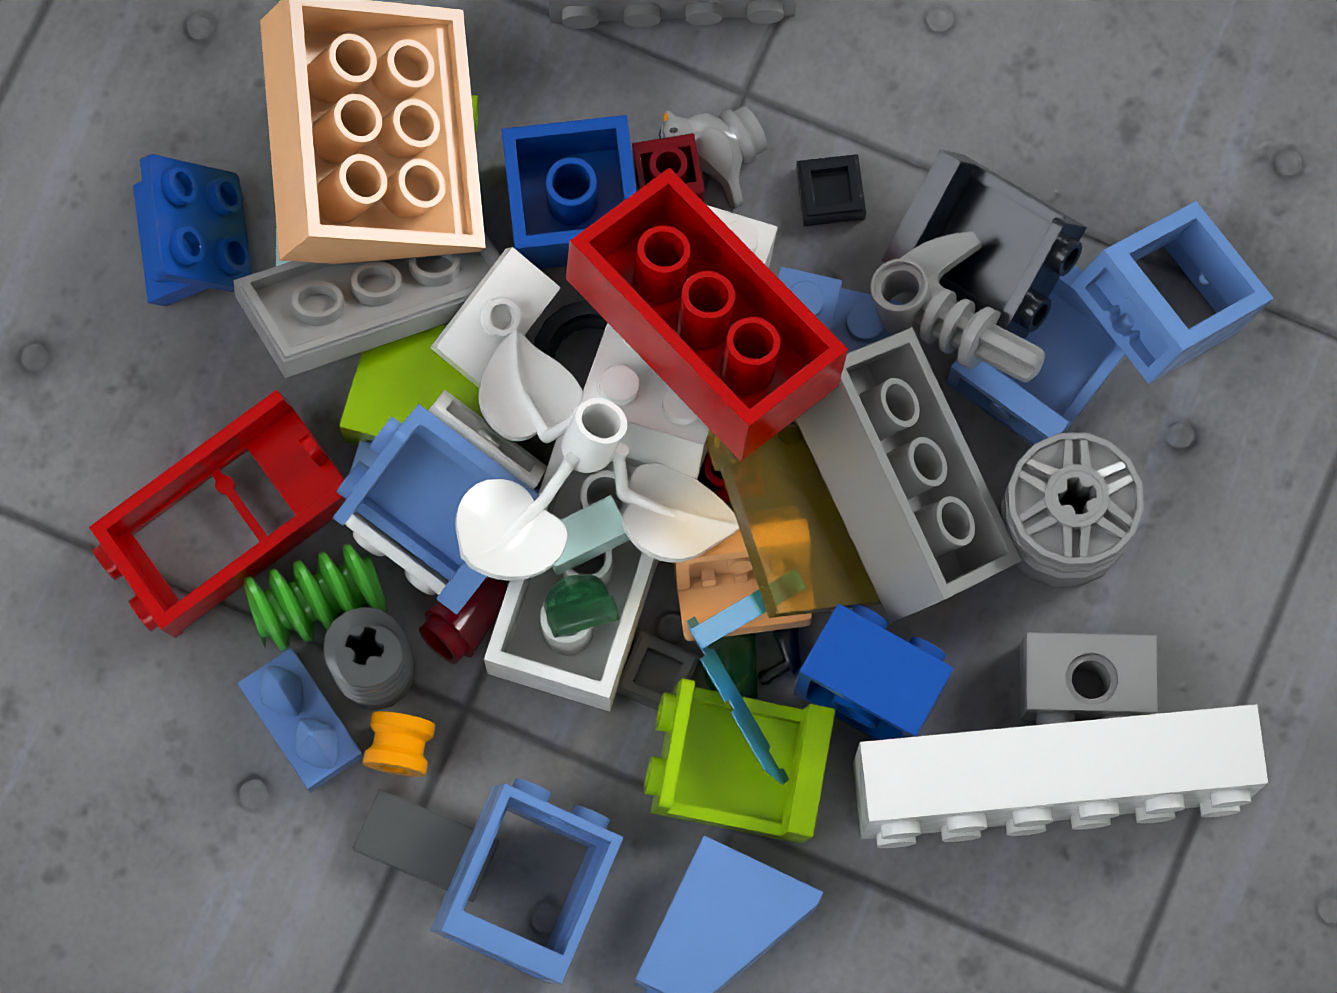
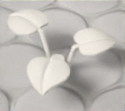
M518 329L513 330V333L507 335L491 355L480 381L479 405L484 419L494 431L510 441H524L538 434L542 442L550 443L564 435L561 441L564 459L541 495L535 501L523 486L504 479L485 480L468 490L457 509L455 527L461 559L471 569L491 578L509 581L532 578L550 569L561 556L566 545L568 533L563 522L544 509L552 501L573 469L582 473L595 472L605 468L610 461L613 462L617 496L623 502L629 503L622 516L624 532L631 542L648 556L665 562H683L702 555L736 534L741 526V522L734 512L714 492L689 475L659 463L643 464L634 470L628 486L625 458L629 453V448L625 444L620 443L627 430V419L620 407L603 398H590L578 406L583 391L574 376L559 362L536 348Z

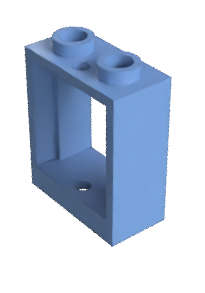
M1197 201L1104 249L1071 284L1148 384L1239 333L1274 299ZM1164 246L1216 314L1188 329L1135 261ZM1127 313L1133 317L1134 324L1129 322Z
M515 778L512 786L506 783L492 786L430 931L543 982L562 984L624 837L607 830L610 819L579 805H574L571 813L548 803L551 796L548 790L526 780ZM506 811L588 847L546 947L464 911Z

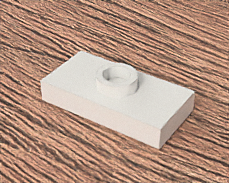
M513 247L506 248L430 348L479 388L484 369L498 345L507 335L512 334L515 329H518L525 335L561 287Z

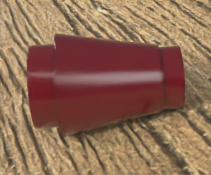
M487 576L458 614H455L441 602L437 603L425 612L426 621L419 628L421 637L434 652L450 663H458L463 656L472 657L499 615L508 585L504 580Z

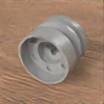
M1081 432L1058 433L1035 443L1017 462L998 509L1022 560L1015 564V566L1029 578L1052 587L1082 586L1104 576L1122 556L1136 533L1144 510L1143 486L1131 459L1111 441ZM1066 492H1071L1075 501H1086L1081 514H1075L1072 505L1061 506L1060 503Z

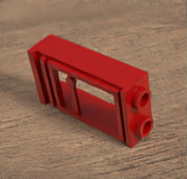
M276 389L89 526V529L100 543L92 551L112 579L116 581L121 576L126 579L136 594L128 602L147 629L152 632L159 627L162 631L177 638L183 633L182 630L244 585L245 577H256L332 521L334 515L346 500L336 492L345 478L289 401ZM248 450L295 514L293 518L268 536L236 493L235 481L230 476L224 475L221 470ZM213 477L216 480V490L228 497L259 540V543L180 600L134 534Z

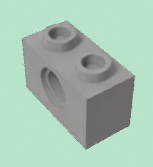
M1026 632L1020 644V720L1036 721V725L1150 715L1158 712L1157 635ZM1080 670H1088L1097 674L1104 685L1103 696L1096 699H1088L1079 695L1072 685V674Z

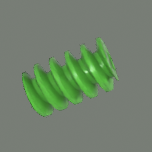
M350 543L344 544L342 547V565L336 566L325 551L318 553L317 573L312 574L300 559L294 561L293 581L287 582L276 568L269 569L268 589L264 591L251 576L244 578V589L264 648L266 647V637H270L281 651L288 650L290 647V629L293 628L306 643L314 641L315 621L319 620L328 631L333 621L339 617V613L364 607L365 604H369L371 608L380 609L388 614V606L370 552L366 550V557L361 558Z

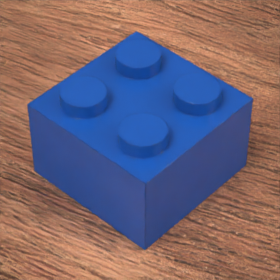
M627 115L501 129L515 249L538 269L567 266L570 240L637 192Z
M838 603L799 671L794 695L810 704L836 709L835 718L874 740L918 737L941 697L954 667L943 662L946 654L932 643L912 636L910 641L907 642L887 631L886 628L889 624L887 620L871 609L855 604L852 610Z

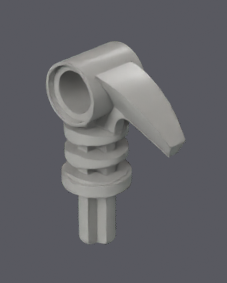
M974 232L954 233L927 241L912 249L900 259L888 261L876 270L871 280V293L880 322L890 334L894 335L913 328L915 335L920 334V339L928 344L939 340V349L947 354H951L958 349V363L968 369H974L983 361L1024 383L1036 378L1045 359V352L1042 348L997 326L996 323L1001 315L999 311L991 307H985L975 313L974 302L963 299L956 303L955 292L945 289L939 284L940 278L946 272L982 248L981 242ZM902 292L917 294L907 304L894 305L889 303L894 296Z

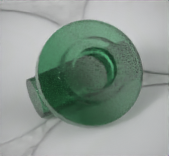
M581 574L563 578L548 592L544 600V611L554 638L619 620L618 609L613 596H609L604 582L593 575Z
M750 633L722 637L708 646L709 649L714 648L740 695L746 698L757 699L756 634ZM703 666L704 677L708 687L712 691L718 692Z

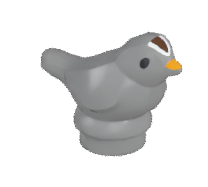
M745 106L734 111L727 109L719 117L708 113H700L688 118L675 116L670 111H665L664 122L659 130L658 138L694 133L701 171L721 185L731 209L742 206L743 198L739 185L741 165L754 162L756 155L767 150L766 136L754 114Z

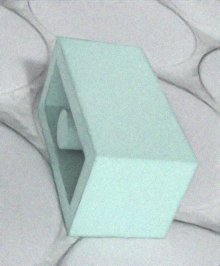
M611 495L561 519L567 529L568 537L561 556L552 566L557 576L630 540L622 526L623 517Z

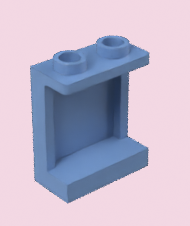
M1076 265L1068 274L1060 276L1048 297L1051 299V308L1044 322L1038 329L1029 332L1027 337L1023 338L1042 348L1045 352L1044 363L1036 378L1024 383L983 361L974 369H968L959 364L957 359L951 366L946 382L948 386L1031 446L1058 433H1067L1125 356L1121 348L1071 286L1082 273ZM1127 313L1129 322L1134 324L1133 317Z
M418 404L403 423L392 416L368 448L375 452L378 457L370 468L359 461L336 492L346 500L333 519L343 526L353 513L361 514L449 580L436 599L455 614H458L487 577L471 569L460 556L455 519L457 509L464 495L476 484L492 479L510 480L520 484L530 493L534 501L540 495Z

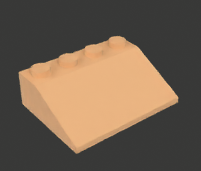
M280 0L260 20L279 261L346 264L480 252L485 249L463 10L372 0Z

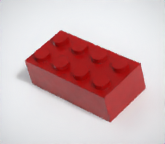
M670 167L570 240L566 280L740 461L748 457L839 386L848 348Z

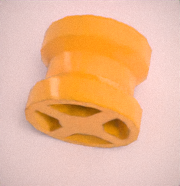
M372 712L370 727L375 735L373 745L364 752L362 764L368 768L390 774L410 777L426 776L428 761L423 754L425 744L434 737L435 723L402 713Z

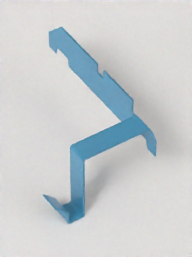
M792 571L775 579L700 624L695 616L687 620L690 632L705 655L700 659L724 702L729 701L734 709L731 714L761 766L782 785L789 780L788 775L783 768L779 769L769 752L770 744L714 648L709 649L708 645L801 592L802 588Z

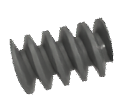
M361 607L346 611L333 621L325 635L323 652L327 666L338 688L346 698L357 703L362 709L380 710L394 706L403 699L414 682L415 663L405 632L395 618L380 609ZM374 652H380L381 657L373 656ZM359 660L367 661L365 665H360Z

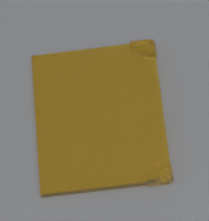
M799 425L786 426L742 461L710 431L706 441L715 471H721L768 617L774 618L833 611L838 603L848 609L853 608L855 604L864 607L882 605Z

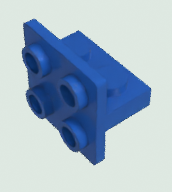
M155 154L141 158L142 181L134 184L133 190L148 303L168 306L208 288L234 292L233 280L252 274L239 176L234 172Z

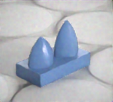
M292 648L237 683L310 793L364 757Z

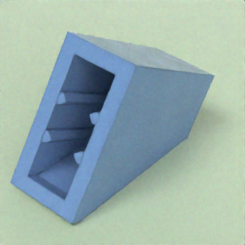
M703 836L636 976V986L645 989V993L721 992L813 914L823 892L707 836Z

